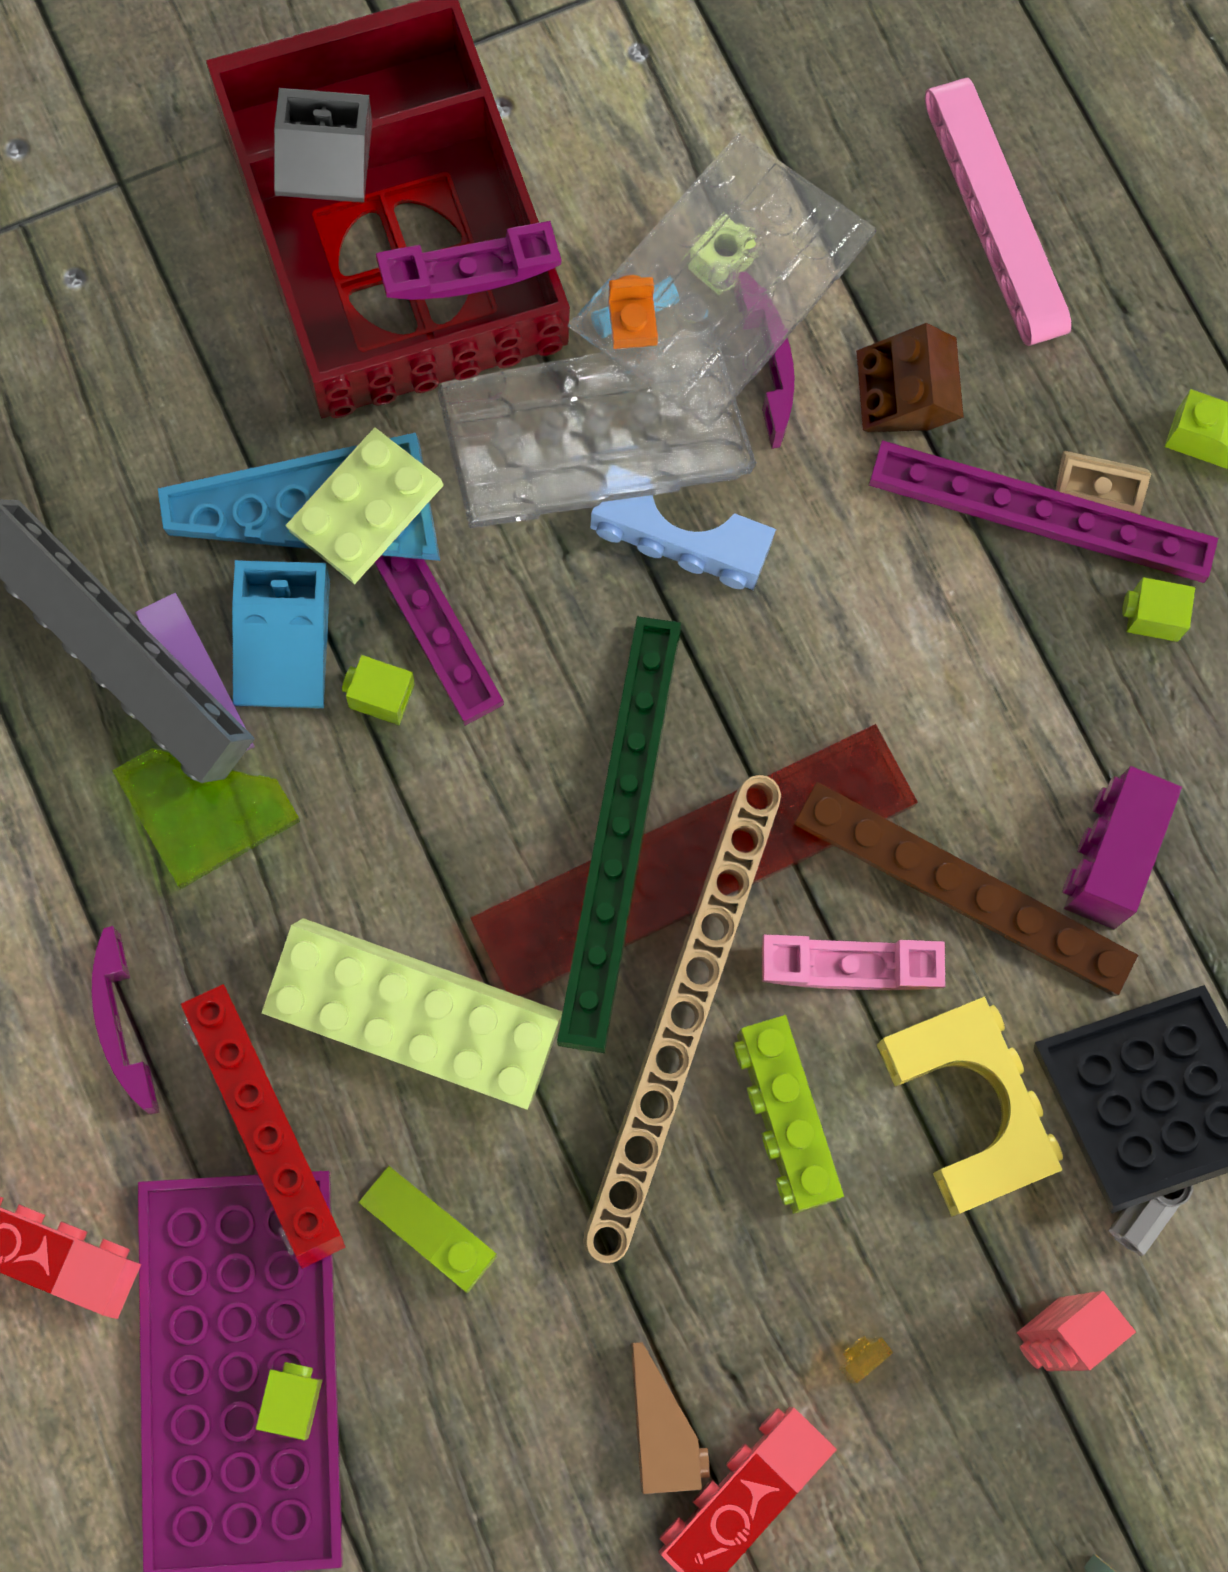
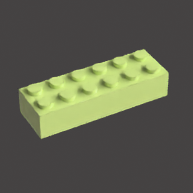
M304 918L290 927L262 1010V1014L527 1110L534 1099L562 1017V1011Z

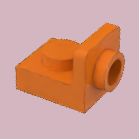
M626 275L617 280L609 281L608 308L613 349L657 346L658 333L653 301L654 281L652 277L641 278L638 275Z

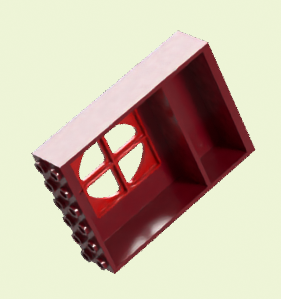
M419 0L206 60L217 108L321 419L329 416L332 418H342L352 414L356 408L369 404L376 406L385 405L394 401L397 396L409 392H429L435 389L439 383L453 379L459 381L469 380L476 377L483 370L496 366L499 368H509L518 364L523 358L536 354L541 356L552 355L560 351L563 346L568 345L570 306L556 268L513 284L469 294L457 315L444 324L433 322L425 299H408L418 326L416 331L410 334L392 333L375 326L365 319L349 300L353 292L383 284L379 267L351 276H345L339 271L340 251L344 239L354 223L368 213L379 215L391 250L406 247L394 212L395 207L403 203L418 204L434 210L457 229L462 240L460 243L446 248L505 238L508 228L539 223L458 0ZM279 88L369 95L372 131L364 202L275 196L274 128Z

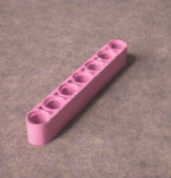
M963 78L927 89L925 104L929 118L1022 341L1025 345L1031 346L1069 334L1071 331V318L1068 307L973 82L969 78Z

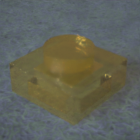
M863 1336L843 1353L848 1361L839 1369L850 1383L857 1384L894 1352L882 1337H876L869 1342Z

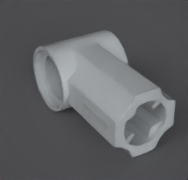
M1193 1185L1175 1191L1171 1199L1160 1196L1123 1209L1108 1231L1114 1236L1115 1240L1139 1256L1145 1255L1178 1207L1190 1199Z

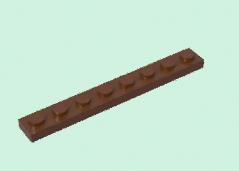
M819 782L813 785L793 823L1112 996L1120 994L1138 957V954Z

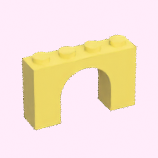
M985 996L889 1035L877 1043V1047L895 1087L937 1069L957 1066L971 1069L982 1075L992 1085L998 1095L1002 1116L999 1131L993 1142L982 1152L933 1173L951 1216L963 1213L1062 1171L1059 1161L1063 1160L1061 1148L1052 1134H1046L1040 1121V1117L1043 1116L1040 1101L1032 1090L1027 1092L1020 1074L1024 1073L1021 1059L1013 1047L1008 1049L1001 1034L1005 1030L1002 1017L994 1005H988Z

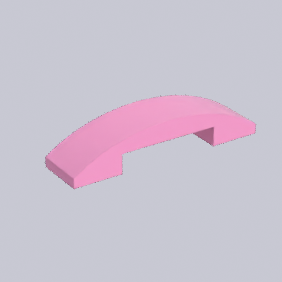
M764 934L762 936V982L799 987L847 990L945 988V942L899 940L896 943L809 940V936Z

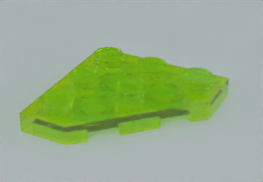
M154 748L112 770L180 890L301 822L279 782L274 778L262 775L254 776L232 769L225 779L200 783L183 772L181 763L170 752Z

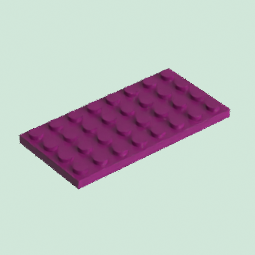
M312 1171L332 1214L330 1171ZM259 1175L138 1182L139 1264H141L139 1269L143 1572H290L342 1568L343 1542L333 1254L301 1269ZM284 1362L312 1367L311 1377L322 1380L309 1439L306 1440L256 1430L270 1369L282 1371Z

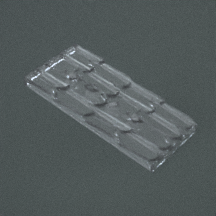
M738 132L567 326L707 428H710L714 422L719 420L750 380L755 378L799 322L804 320L835 280L837 281L876 234L877 230L874 226ZM757 240L753 248L745 249L748 241ZM626 275L653 278V301L658 333L657 346L613 349L608 308L609 281L617 280Z
M715 331L658 341L657 346L621 348L478 375L462 381L442 382L437 392L469 528L538 519L541 514L592 508L607 501L679 492L681 487L736 480L742 475L751 474L757 464Z

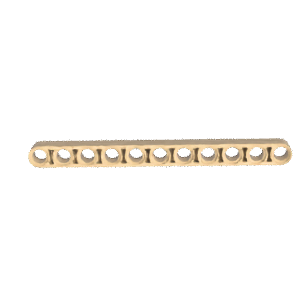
M756 775L750 777L739 787L734 795L584 1232L583 1243L585 1250L599 1262H616L625 1255L629 1248L780 804L781 793L779 786L768 776ZM758 788L766 794L768 799L766 809H754L749 805L746 799L748 789ZM734 831H745L752 837L753 849L751 852L742 853L734 848L731 841ZM727 873L736 878L739 885L736 896H725L718 890L716 881L719 874ZM704 917H716L722 922L724 935L720 940H710L703 934L701 925ZM701 960L707 965L709 978L705 984H695L687 977L686 968L689 961ZM678 1003L690 1006L694 1012V1022L688 1029L679 1028L672 1021L671 1011L674 1005ZM663 1047L675 1050L679 1056V1066L672 1074L662 1072L656 1064V1055ZM649 1091L658 1093L664 1101V1110L655 1119L645 1116L640 1107L643 1095ZM634 1136L642 1137L649 1146V1155L642 1163L638 1164L629 1161L625 1154V1145ZM625 1181L633 1188L634 1197L629 1206L618 1209L610 1202L609 1193L614 1184ZM604 1227L613 1228L619 1239L616 1249L608 1254L598 1253L593 1243L596 1232Z

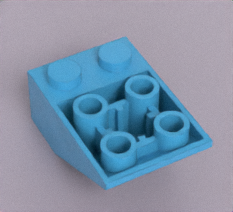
M235 560L232 602L234 706L324 708L330 578L326 563Z

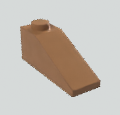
M643 1342L631 1343L641 1492L643 1494L702 1490L701 1478L710 1477L708 1449L699 1448L696 1434Z

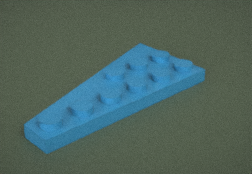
M416 432L390 438L423 464L420 443ZM358 445L158 488L163 529L170 536L310 549L290 533L285 525ZM430 501L383 552V556L441 561Z

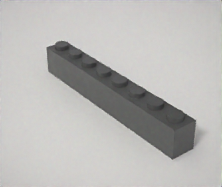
M0 499V579L4 582L3 585L6 591L12 596L21 599L33 611V618L43 627L50 629L62 641V647L68 654L81 660L91 671L93 680L100 686L109 689L121 701V708L129 716L139 720L151 732L152 740L161 748L168 750L181 763V769L187 776L200 783L225 779L255 738L19 500Z

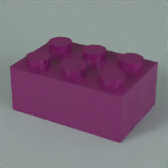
M1130 766L1120 777L1113 776L1107 788L1102 787L1093 807V812L1099 814L1092 829L1087 827L1077 850L1078 853L1083 854V858L1077 869H1071L1063 886L1062 893L1068 895L1064 906L1065 910L1111 929H1116L1137 912L1182 786Z

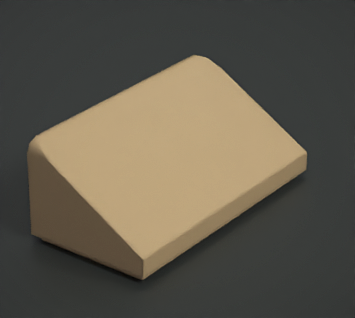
M1063 451L1056 491L1140 515L1151 473L1145 468Z

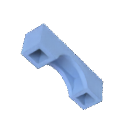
M610 467L592 510L590 526L591 529L596 530L597 535L607 541L619 543L622 540L636 545L641 553L649 557L661 558L664 556L678 561L679 566L689 572L701 574L704 571L720 577L719 580L728 587L734 589H744L746 587L751 590L755 588L776 531L775 528L738 514H733L724 524L708 531L692 532L680 529L669 523L658 511L653 499L652 482Z

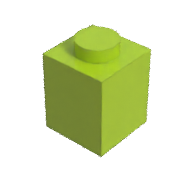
M1143 577L1133 591L1128 590L1125 595L1122 615L1128 617L1126 632L1178 642L1190 629L1195 587Z
M361 655L357 668L349 667L343 682L342 692L347 693L346 699L350 709L400 725L415 686L413 672Z
M284 1362L282 1371L270 1369L256 1430L301 1440L309 1439L322 1384L321 1379L311 1377L312 1367Z

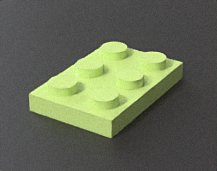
M374 427L285 526L296 538L352 583L356 584L444 485L441 478Z

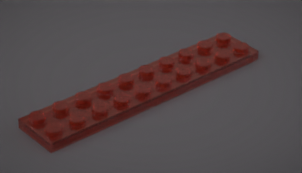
M876 724L768 775L779 786L781 798L752 885L834 846L793 824L816 782L887 820L917 805V799ZM758 788L747 790L746 799L749 805L754 809H766L768 805L766 794ZM737 790L644 834L624 947L694 914ZM739 830L732 833L731 841L736 850L742 853L752 851L753 840L747 832ZM591 860L470 917L471 923L505 991L523 997L570 974ZM727 873L718 875L716 884L718 890L723 895L732 896L738 893L739 885L734 876Z

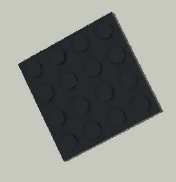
M1205 985L1035 1042L1033 1051L1111 1214L1228 1173V1028Z

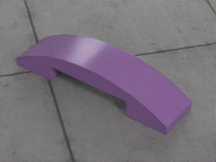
M171 594L136 611L135 613L141 624L245 728L177 594ZM253 742L247 750L255 747Z

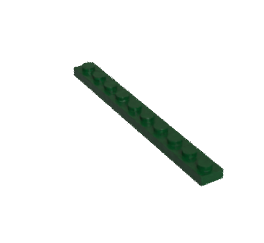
M637 616L557 1038V1044L560 1047L605 1054L681 633V622Z

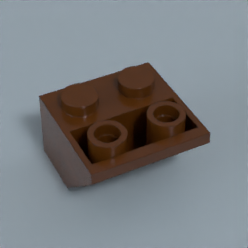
M924 323L856 351L863 431H928L964 418L957 338L928 323Z

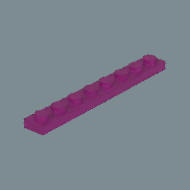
M883 440L881 441L868 485L1205 583L1209 578L1219 539L1211 535Z

